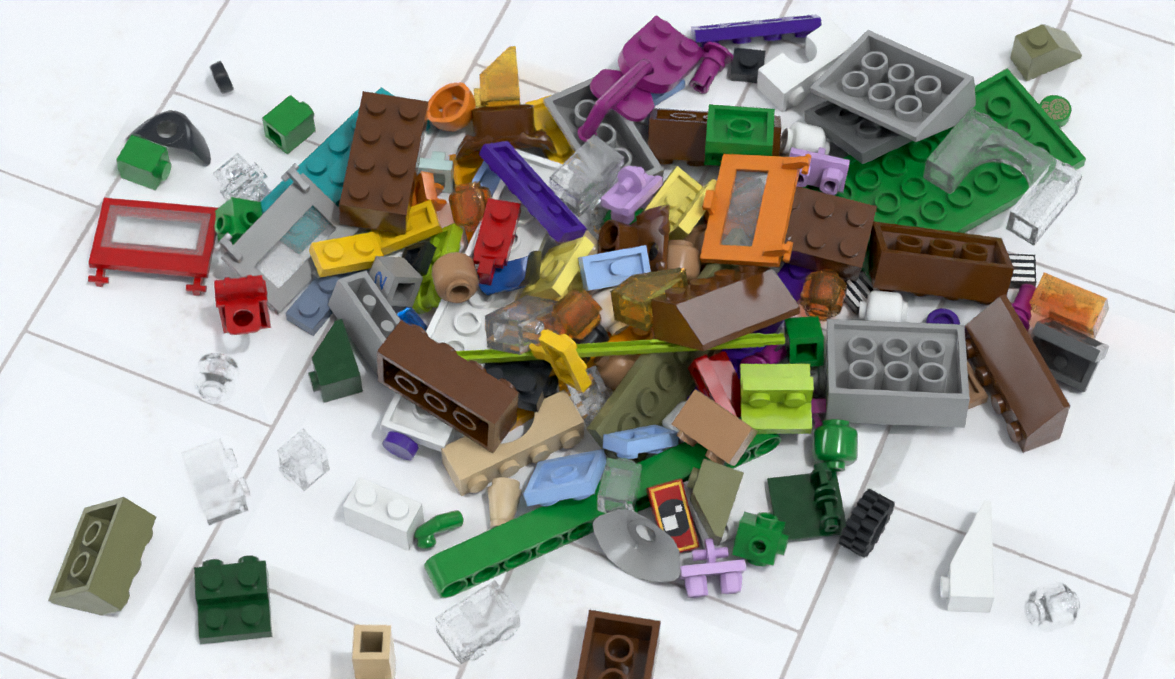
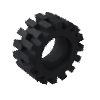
M867 489L863 493L862 498L858 500L857 506L853 508L850 518L847 519L846 526L843 528L842 535L839 538V545L863 558L867 557L874 549L875 543L877 544L880 535L883 534L885 526L893 513L895 502L872 489Z

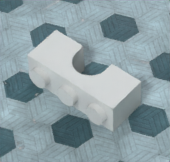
M829 20L807 35L805 56L811 60L810 62L796 63L790 60L784 53H781L758 69L757 89L781 112L791 106H797L810 93L809 88L855 42L832 20Z

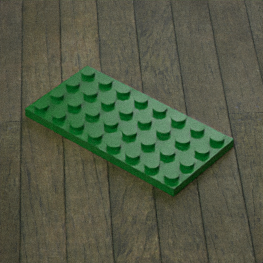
M1006 68L975 85L976 105L957 125L918 142L911 141L864 164L857 161L851 155L842 158L850 160L843 192L838 191L834 196L877 206L874 217L875 222L966 233L1083 167L1086 157L1010 70ZM807 185L803 187L814 191L822 192L820 190V187L812 185ZM869 237L861 271H863L864 274L871 281L868 272L870 252Z

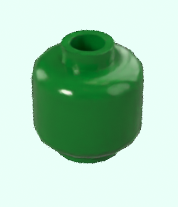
M829 419L822 421V426L817 427L813 431L812 457L814 461L826 463L827 467L832 471H845V466L853 464L858 458V433L855 428L850 427L849 422L846 420Z

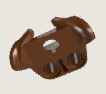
M533 105L488 106L472 109L473 136L467 134L463 138L457 149L455 160H460L465 155H470L475 151H481L484 144L508 141L514 149L538 147L542 150H548L553 154L557 153L553 141L544 130L535 131Z
M669 204L643 211L636 216L637 221L630 225L616 220H608L599 231L597 254L646 245L649 258L651 247L657 243L658 254L654 260L650 261L649 259L652 279L617 285L632 290L639 300L648 305H652V298L665 294V282L668 273V241L671 227Z

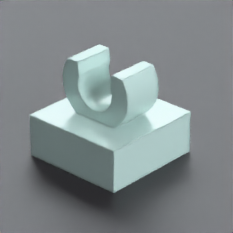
M433 151L431 159L420 158L419 173L421 171L433 173L434 182L444 186L442 192L452 193L454 185L453 161L445 160L446 152Z

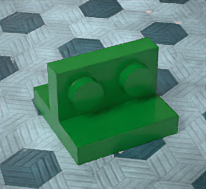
M709 104L704 165L721 166L723 154L772 156L775 109Z

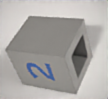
M376 256L369 276L390 306H413L423 277L405 258Z

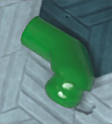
M454 510L435 515L417 527L414 533V538H417V546L420 549L434 547L436 545L434 534L461 527L464 522L461 512Z

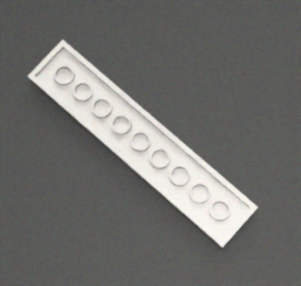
M515 149L561 201L565 203L577 178V169ZM500 180L491 199L521 203V214L508 261L526 257L532 251H542L549 237L548 231L528 212L523 203L509 191L506 184ZM483 216L464 253L472 258V260ZM478 287L476 293L462 303H452L441 299L426 333L428 337L436 342L447 343L456 351L493 349L498 338L501 337L524 288L487 295ZM395 393L380 423L381 431L387 433L390 431L398 432L408 436L415 443L440 452L441 448L445 449V446L451 442L456 431Z

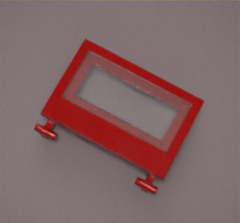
M104 197L88 262L89 267L97 268L95 276H88V282H95L97 287H103L104 283L109 284V277H105L106 269L194 277L193 285L186 284V291H193V295L200 296L201 292H207V286H203L202 283L203 278H208L217 237L215 231V210L218 207Z

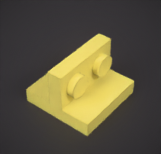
M677 166L672 170L643 211L669 204L671 226L669 241L683 240L690 234L706 210H703L702 206L706 190L715 191L717 181L713 178L706 185L702 186Z
M583 236L550 248L541 261L539 280L535 285L525 287L518 301L526 308L541 303L564 325L572 323L586 301V294L590 292L584 291L578 257L588 256L594 244L587 237Z

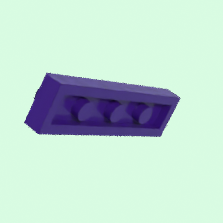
M811 14L692 26L691 37L695 43H700V47H704L707 42L719 44L720 40L732 39V44H745L751 42V37L763 36L764 41L781 40L782 34L794 33L796 38H804L822 26L820 16Z
M508 141L483 145L479 153L480 157L488 164L490 170L496 173L506 184L509 191L523 203L528 212L541 223L551 238L558 243L583 237L587 228Z

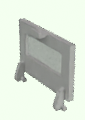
M296 163L281 176L284 182L290 178L293 183L234 244L229 241L232 236L226 233L214 246V249L218 252L222 247L227 251L221 259L239 277H247L250 274L252 276L263 275V280H266L268 305L278 314L313 277L320 278L309 253L311 243L352 236L360 229L359 227L339 224V207L304 173L300 175L297 172L299 166Z

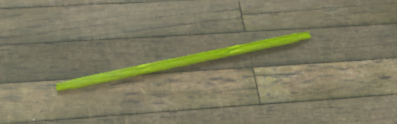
M784 333L747 334L708 350L785 344ZM658 339L577 344L576 349L579 357L699 351ZM529 347L456 351L465 360H473L478 363L540 360L533 356Z

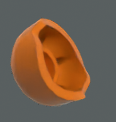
M462 82L443 86L428 101V119L440 130L455 132L463 129L471 122L472 109L476 108L474 95Z

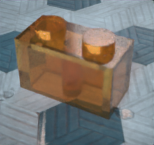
M1045 272L1030 301L1033 313L1055 320L1092 338H1096L1109 310L1107 298Z

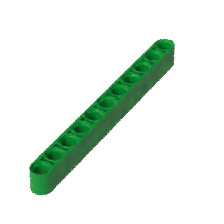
M756 434L737 464L733 466L725 462L724 466L734 469L771 452L780 444L781 437L779 434ZM683 442L601 479L595 493L588 498L582 500L564 499L550 506H541L433 555L425 562L424 568L440 598L444 599L455 596L593 533V522L601 515L617 509L632 510L637 513L651 507L646 488L679 478L682 479V482L689 481L693 467L700 469L703 459L712 461L705 456L708 449L698 442L694 447Z

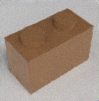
M696 389L672 422V425L680 430L676 435L692 447L698 442L708 449L705 456L721 465L727 462L735 466L758 433L756 429Z

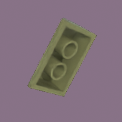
M125 497L85 507L48 601L56 605L97 615L122 611V608L129 600V589L132 581L141 568V557L144 549L153 536L152 528L156 516Z

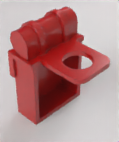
M250 274L247 277L231 279L230 277H225L222 280H214L216 308L219 310L224 333L240 335L256 333L260 329L271 328L267 300L268 291L263 275L252 276Z

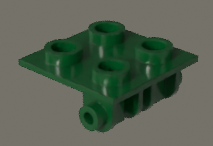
M826 463L815 464L813 466L814 470L809 474L767 478L773 515L777 516L779 521L786 522L783 534L789 535L788 541L842 535L841 532L846 526V519L837 472L828 468Z

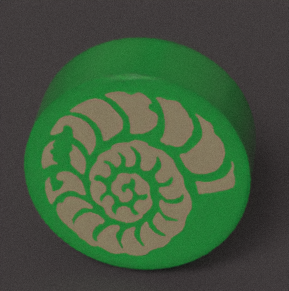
M1050 95L1042 99L1040 106L1058 127L1066 125L1072 111L1069 101L1058 95Z

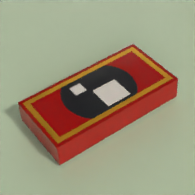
M679 478L647 487L646 490L655 524L673 538L679 553L699 548L682 479Z

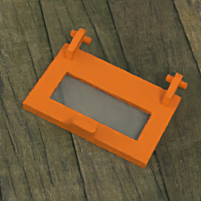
M723 154L715 191L706 190L702 206L703 210H708L710 215L700 254L701 262L780 267L782 256L784 262H789L793 242L787 241L786 244L784 243L799 172L802 169V174H808L812 156L810 154L799 157Z

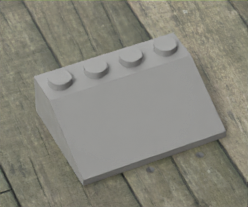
M867 30L809 88L810 93L915 142L957 125L976 105L973 76L870 30Z
M827 319L826 420L839 419L846 420L849 423L965 428L970 397L964 325Z

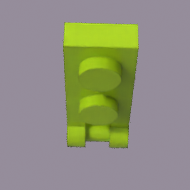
M455 223L443 227V232L431 236L430 243L437 248L427 275L422 276L423 279L412 306L413 310L418 314L427 313L433 307L438 308L442 298L438 296L434 286L432 266L441 256L459 252L464 230Z

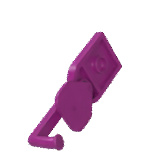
M657 15L654 16L623 46L618 56L620 71L603 69L590 82V90L598 100L584 124L578 129L580 140L587 143L593 142L597 137L596 131L611 109L627 120L633 122L644 120L655 107L651 93H667L674 89L701 63L702 55L707 52L699 47L695 41L687 38L672 27L669 22Z

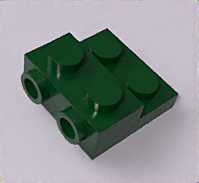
M248 555L240 557L238 563L224 564L219 559H210L204 561L202 567H194L200 644L272 637L269 572L266 560L259 561L258 557Z

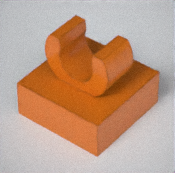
M421 171L417 175L411 207L430 199L436 211H440L446 205V200L437 198L444 190V186L434 182L433 173Z

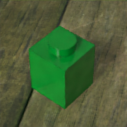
M290 94L262 117L265 137L288 155L316 132L315 114L312 108L304 101L300 103Z
M134 135L130 136L116 159L121 178L155 191L161 181H165L168 178L172 167L167 147Z
M809 316L785 319L784 346L787 350L788 364H810V367L824 366V335L819 317Z

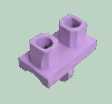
M792 147L789 157L805 156V154L812 156L808 174H802V169H800L797 186L805 187L812 185L820 187L823 193L836 195L838 191L843 192L850 160L825 155L826 148L819 147L818 153Z
M624 166L618 172V182L601 197V206L611 210L612 220L629 225L635 219L634 212L639 207H646L653 194L663 185V177L648 175L642 167Z
M712 538L704 540L705 549L692 550L693 561L706 560L705 564L680 567L679 580H684L688 598L708 596L706 577L719 576L721 594L740 593L742 573L746 571L745 559L716 562L717 558L728 557V548H714Z

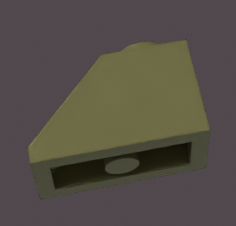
M1041 24L1015 35L1010 59L1024 79L1029 81L1081 59L1082 53L1066 31Z
M703 459L700 469L693 467L687 488L693 489L690 502L708 537L713 539L714 545L719 546L744 472Z

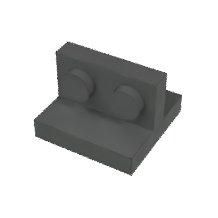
M1050 318L1037 321L1032 332L1034 335L1033 342L1054 378L1086 392L1100 360L1105 358L1110 346Z

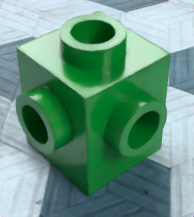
M231 197L215 210V231L218 234V242L226 233H229L232 236L229 241L234 244L262 215L261 202Z
M744 512L739 522L732 555L746 558L748 563L755 566L764 567L767 564L773 566L777 556H784L789 540V535L783 534L786 522L779 521L777 516L770 513L760 512L756 515Z

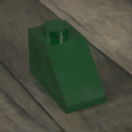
M336 320L312 356L314 371L308 372L313 392L320 391L323 403L363 392L361 375L343 320Z

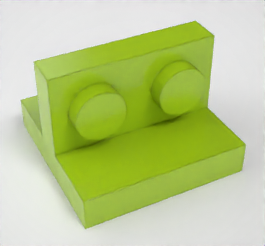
M740 364L742 421L758 431L757 434H811V401L814 383L813 377H810V364Z

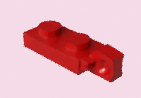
M488 198L473 252V262L479 265L477 271L479 284L492 285L496 268L503 269L504 266H507L521 214V203Z

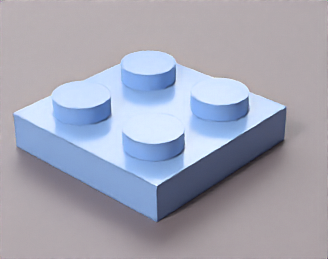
M604 449L539 461L523 494L527 506L538 504L550 506L559 500L570 498L582 500L594 494L608 461Z

